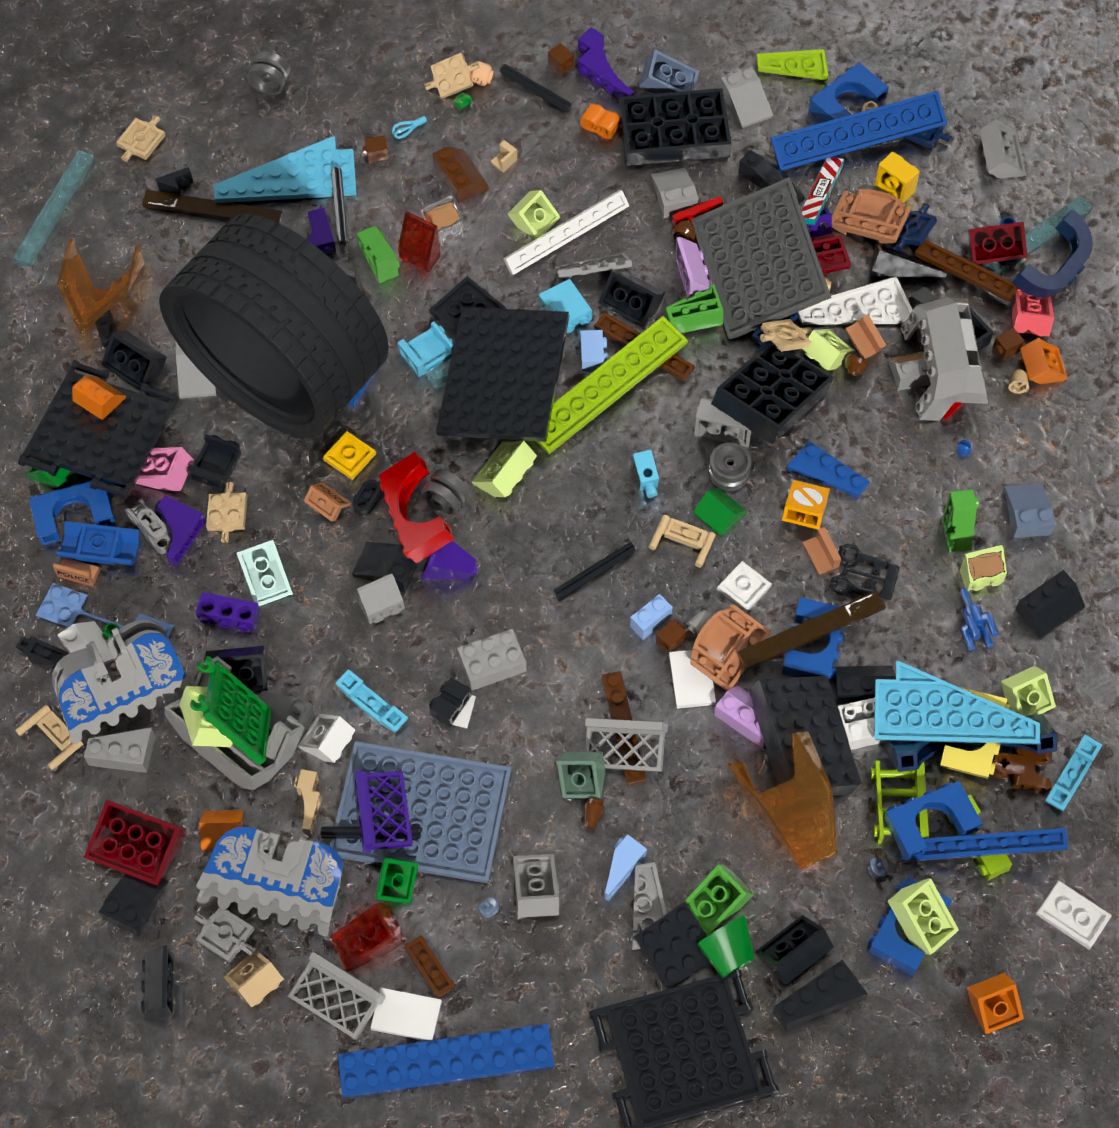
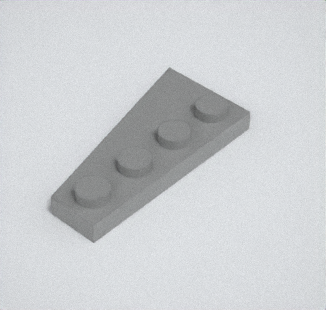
M619 253L557 266L555 270L558 277L567 279L573 275H586L593 272L632 267V262L625 253Z
M655 862L635 866L633 936L667 913ZM633 938L632 950L640 949Z

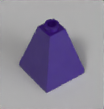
M451 541L427 556L421 579H470L472 575H476L479 565H476L475 558L454 541Z

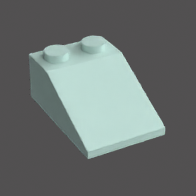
M274 540L237 552L253 600L259 606L293 594Z

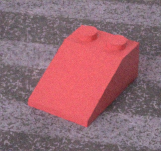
M1018 289L1013 296L1012 328H1015L1019 334L1027 333L1039 337H1049L1054 321L1051 296L1046 298L1034 297Z

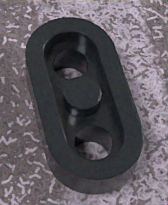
M370 479L363 483L352 502L356 513L366 514L372 509L381 494L378 481Z

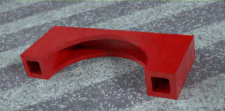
M416 451L378 476L381 482L379 486L385 493L384 500L390 507L388 511L395 521L393 525L399 532L398 539L404 546V549H402L403 553L408 559L411 558L415 563H418L453 541L454 536L450 526L440 516L423 523H414L408 520L407 505L409 498L419 482L430 474L426 462Z

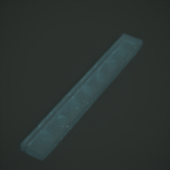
M80 150L77 151L14 255V262L29 267L32 265L93 163L94 155Z
M1080 195L1026 233L1027 256L1060 233L1055 227L1072 209L1083 217L1092 211L1093 206ZM1024 258L984 263L981 267L1000 276Z

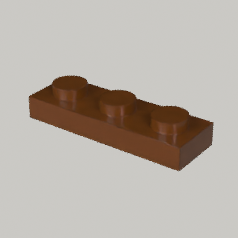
M422 935L404 946V949L437 999L455 988L454 983Z

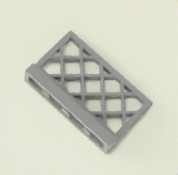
M586 718L585 752H594L595 750L601 752L598 748L605 741L612 747L605 756L603 755L604 761L607 763L604 764L605 769L662 772L665 733L668 730L667 724L663 722ZM592 732H599L604 737L596 745L592 741ZM614 733H618L623 738L616 746L609 740ZM633 734H638L642 741L633 747L628 739ZM656 735L659 736V744L652 748L647 740ZM626 742L632 750L623 757L617 749ZM645 743L651 751L642 758L636 750ZM614 752L621 758L615 765L607 760ZM635 753L640 761L636 765L631 766L626 759ZM652 754L658 758L657 767H650L646 763V760Z
M312 952L309 957L310 962L288 997L357 1040L377 1006L382 1004L386 997ZM314 967L319 970L320 979L310 982L309 973ZM335 980L337 990L326 992L325 981ZM321 983L323 993L312 996L311 985ZM307 987L309 997L304 999L297 998L296 994L299 989ZM351 990L354 1000L343 1003L341 992ZM338 993L339 1004L329 1007L327 996ZM324 997L325 1008L316 1010L313 1000ZM366 1000L370 1002L371 1006L368 1011L360 1013L358 1003ZM355 1004L356 1015L346 1017L344 1006ZM340 1008L342 1019L332 1020L330 1010ZM357 1018L358 1027L353 1033L348 1030L347 1021Z

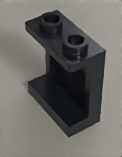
M205 434V444L194 465L189 464L186 471L189 480L224 491L226 482L229 481L242 455L241 449L235 441H226L217 435Z

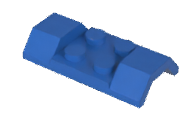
M65 521L64 539L61 549L57 551L56 556L114 565V563L133 565L136 562L140 547V530Z

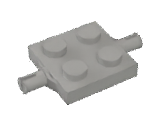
M218 908L215 914L209 918L200 912L195 916L194 920L203 924L202 931L197 936L196 941L230 963L241 950L250 956L255 952L256 948L247 944L248 938L255 930L254 927L227 909Z

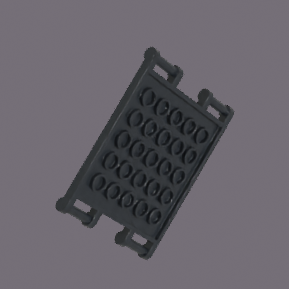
M73 360L71 368L26 449L20 455L18 465H27L48 472L51 476H56L59 469L63 468L93 478L90 484L91 489L110 492L127 500L178 401L179 394L150 387L147 383L142 384L139 393L109 384L125 394L126 398L101 420L73 402L72 387L85 376L77 373V371L99 377L104 382L109 377V371L104 369L101 371ZM148 393V394H151V395H154V396H158V397H161V398H164V399H167V400H170V401H169V403H168V402H165V401H162V400H158V399H155V398L146 396V394Z
M735 970L724 978L717 975L588 1012L597 1033L600 1054L614 1049L618 1053L627 1088L612 1093V1097L617 1103L624 1128H654L780 1092L778 1085L775 1084L767 1058L769 1056L767 1050L751 1053L739 1015L747 1014L754 1010L752 1004L749 1003L741 979L743 977L741 970ZM730 980L734 981L741 1006L736 1007L728 983ZM601 1016H607L614 1040L612 1042L607 1041ZM756 1060H759L767 1084L765 1088H762L754 1064ZM630 1096L638 1124H631L624 1100L625 1097Z

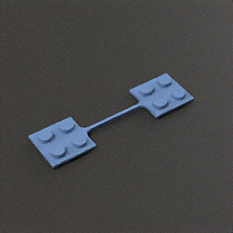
M55 583L51 585L36 614L37 617L65 627L73 625L79 615L105 624L115 623L82 610L88 595ZM140 613L136 621L150 620L157 622L163 627L168 639L175 627ZM115 623L119 626V628L124 627L123 625Z

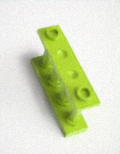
M876 760L874 767L870 768V778L874 779L876 825L873 826V835L877 837V844H882L884 835H892L888 827H883V816H885L889 807H882V796L922 797L926 792L924 762L917 770L902 772L893 769H880V760ZM881 777L911 778V780H914L915 787H912V789L881 788ZM926 809L916 816V826L923 839L929 838L928 813Z

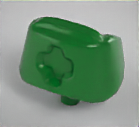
M462 93L453 102L456 108L461 110L467 105L472 104V98L468 93Z

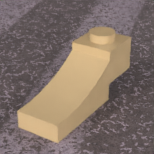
M301 769L300 775H297L295 778L294 787H296L298 795H302L304 800L303 833L312 837L322 801L320 792H316L319 778L317 772Z

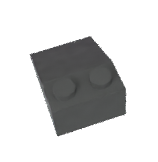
M262 691L259 698L272 709L269 736L277 722L281 721L285 724L287 717L291 715L305 727L298 742L299 745L315 715L313 705L295 697Z

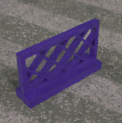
M355 771L354 785L363 854L371 853V850L412 847L413 842L403 771L364 774V771ZM390 778H399L400 784L394 788L387 781ZM376 779L381 784L376 789H373L368 785V780ZM383 786L392 791L387 798L378 792ZM394 794L402 799L398 806L389 801ZM374 796L383 801L378 808L370 802ZM385 804L394 809L389 816L381 811ZM397 812L404 817V821L400 825L392 819ZM376 814L385 819L380 826L373 822ZM388 822L397 828L391 835L383 829ZM401 831L407 835V841H398L394 836ZM379 832L388 838L384 843L375 842V836Z

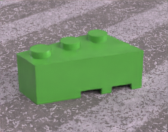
M375 225L356 233L358 245L378 282L382 283L399 276L398 268H400V264L396 254L385 240L383 232L379 231Z
M715 285L709 286V289L703 292H696L695 296L687 300L684 298L666 307V319L680 333L723 325V307Z
M973 489L954 491L949 494L942 517L949 552L972 550L976 511L979 507V500L974 495Z

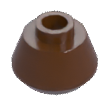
M680 221L672 229V235L675 240L681 237L692 242L695 239V227L690 221Z
M848 354L845 357L847 372L858 376V373L862 374L869 366L868 360L853 354Z

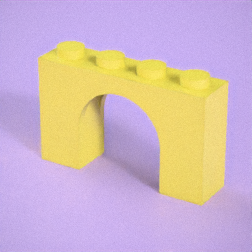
M962 688L1002 707L1010 708V705L1006 704V698ZM986 743L982 748L974 751H966L945 745L940 767L988 779L989 774H994L996 763H993L992 760L994 755H998L1001 744Z

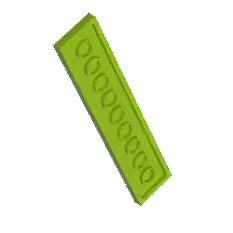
M662 316L553 404L547 442H536L548 454H551L688 343V340Z

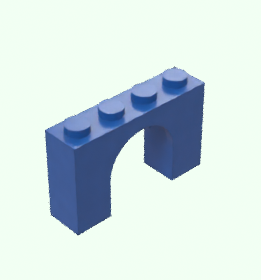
M859 62L855 66H851L842 76L839 75L833 83L826 85L821 92L814 94L810 99L809 111L822 122L852 115L837 102L836 97L845 92H854L864 97L868 102L872 101L878 105L887 98L889 86Z
M90 481L29 498L37 535L41 544L46 545L61 540L56 522L57 515L63 507L71 503L77 502L88 505L91 508L95 525H116L108 492L100 489H91Z
M800 597L794 622L804 623L840 606ZM840 629L826 635L829 645L819 653L808 654L795 650L787 652L782 674L792 677L828 676V680L829 678L833 679L836 667H832L833 661H838L840 652L836 648L837 644H842L844 633L840 632Z
M960 781L955 783L948 782L936 791L931 789L920 798L912 797L908 799L903 805H893L887 809L884 820L906 861L924 854L927 849L915 820L916 816L923 810L938 809L946 813L960 836L977 832L982 826V822Z
M907 877L905 882L900 881L895 892H899L902 888L918 882ZM940 894L948 909L952 899ZM888 904L886 908L889 910L887 917H881L877 925L880 928L878 934L873 933L868 942L871 945L869 953L914 976L925 952L906 943L899 937L895 929V919L897 917Z

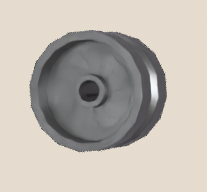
M259 52L253 60L247 80L255 90L267 95H277L283 90L290 72V66L285 59L275 53Z
M724 443L716 447L710 456L709 477L711 482L717 488L724 491L741 489L747 483L751 469V456L748 450L737 443Z
M437 469L430 478L431 482H428L421 490V495L438 512L447 516H454L461 507L460 503H464L470 495V490L455 474L444 469Z

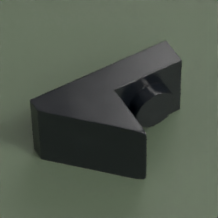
M189 167L156 178V183L160 192L181 195L179 188L193 183V178Z

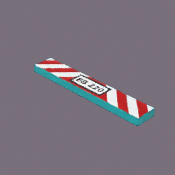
M831 157L825 160L801 209L806 224H816L844 165L843 158Z

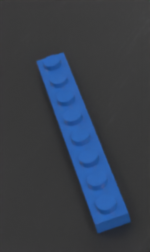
M1066 828L925 838L923 840L927 849L924 854L906 861L900 851L901 862L1062 851L1068 850Z

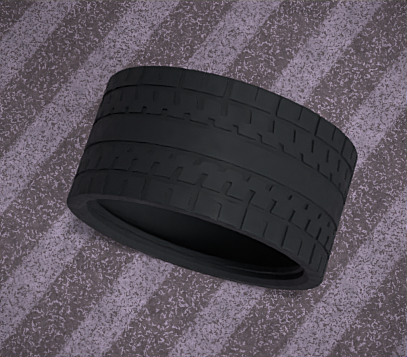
M239 214L230 218L160 293L159 304L164 322L179 347L196 368L225 396L250 415L272 428L291 436L315 438L321 435L384 364L388 357L389 343L384 326L375 309L354 281L314 244L288 227L262 216Z

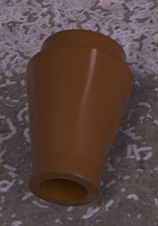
M588 798L585 803V828L596 829V825L604 810L603 801Z

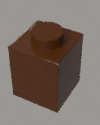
M560 43L548 51V63L562 75L574 67V55Z
M385 135L364 139L365 146H362L364 157H368L369 163L389 160Z
M1012 328L995 338L993 349L1004 360L1020 352L1024 340L1015 328Z
M672 619L656 634V643L666 652H673L686 640V628L681 623H676Z

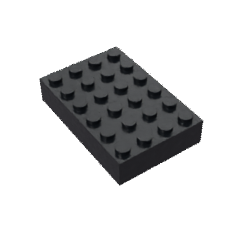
M723 88L619 97V114L621 117L627 166L731 157L732 143Z
M770 341L717 388L711 405L764 440L774 444L827 394L834 377L792 350L781 352Z
M828 676L759 679L749 689L782 800L848 795L862 785Z

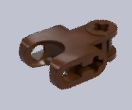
M1015 747L1014 754L1000 753L993 761V763H996L993 776L999 779L1013 780V788L1016 790L1046 793L1051 790V780L1037 774L1034 766L1048 764L1052 760V752L1036 754L1032 751Z

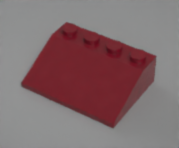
M106 800L83 858L158 886L181 845L186 829L119 803Z

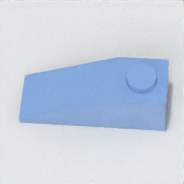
M629 835L624 839L620 838L614 846L615 851L605 891V899L607 901L611 899L632 874L635 866L639 865L646 857L647 849Z

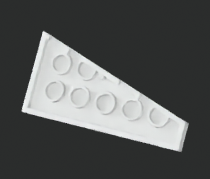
M893 277L832 295V298L796 313L799 314V320L802 325L855 324L867 314L874 324H903L913 310L897 277Z

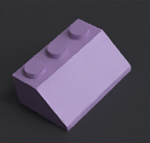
M678 237L676 239L675 259L687 298L689 299L695 296L696 292H703L709 289L712 281L707 278L708 269L706 265H703V253L698 249L697 244Z
M736 685L727 691L715 706L714 716L763 749L765 742L750 693Z

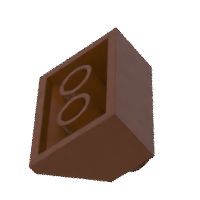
M447 146L432 153L435 169L458 203L489 189L488 184L465 150Z

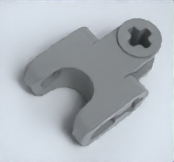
M140 499L135 507L125 509L130 520L143 532L145 538L160 554L167 553L172 543L167 535V528L159 517L148 508L146 503ZM164 539L167 542V545L165 547H159L157 544L158 541Z

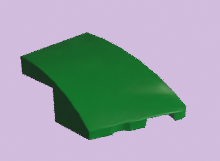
M745 915L729 922L698 942V947L722 978L734 970L742 969L754 960Z

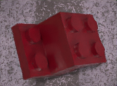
M834 233L811 237L823 274L851 268V262L841 235L835 236Z

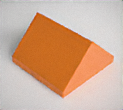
M244 810L203 811L199 822L201 850H214L217 841L227 831L237 827H244Z

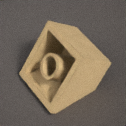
M255 950L252 956L248 955L223 977L251 1007L259 1004L270 991L275 990L280 982L284 980L273 964L257 950Z

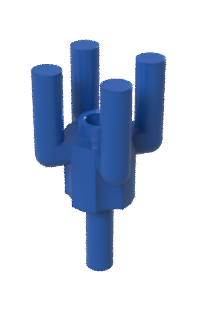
M967 588L961 589L960 593L966 606L962 610L966 624L961 626V632L968 650L976 648L973 639H979L981 635L986 647H993L994 644L991 636L997 637L999 632L990 612L983 614L981 607L973 604Z

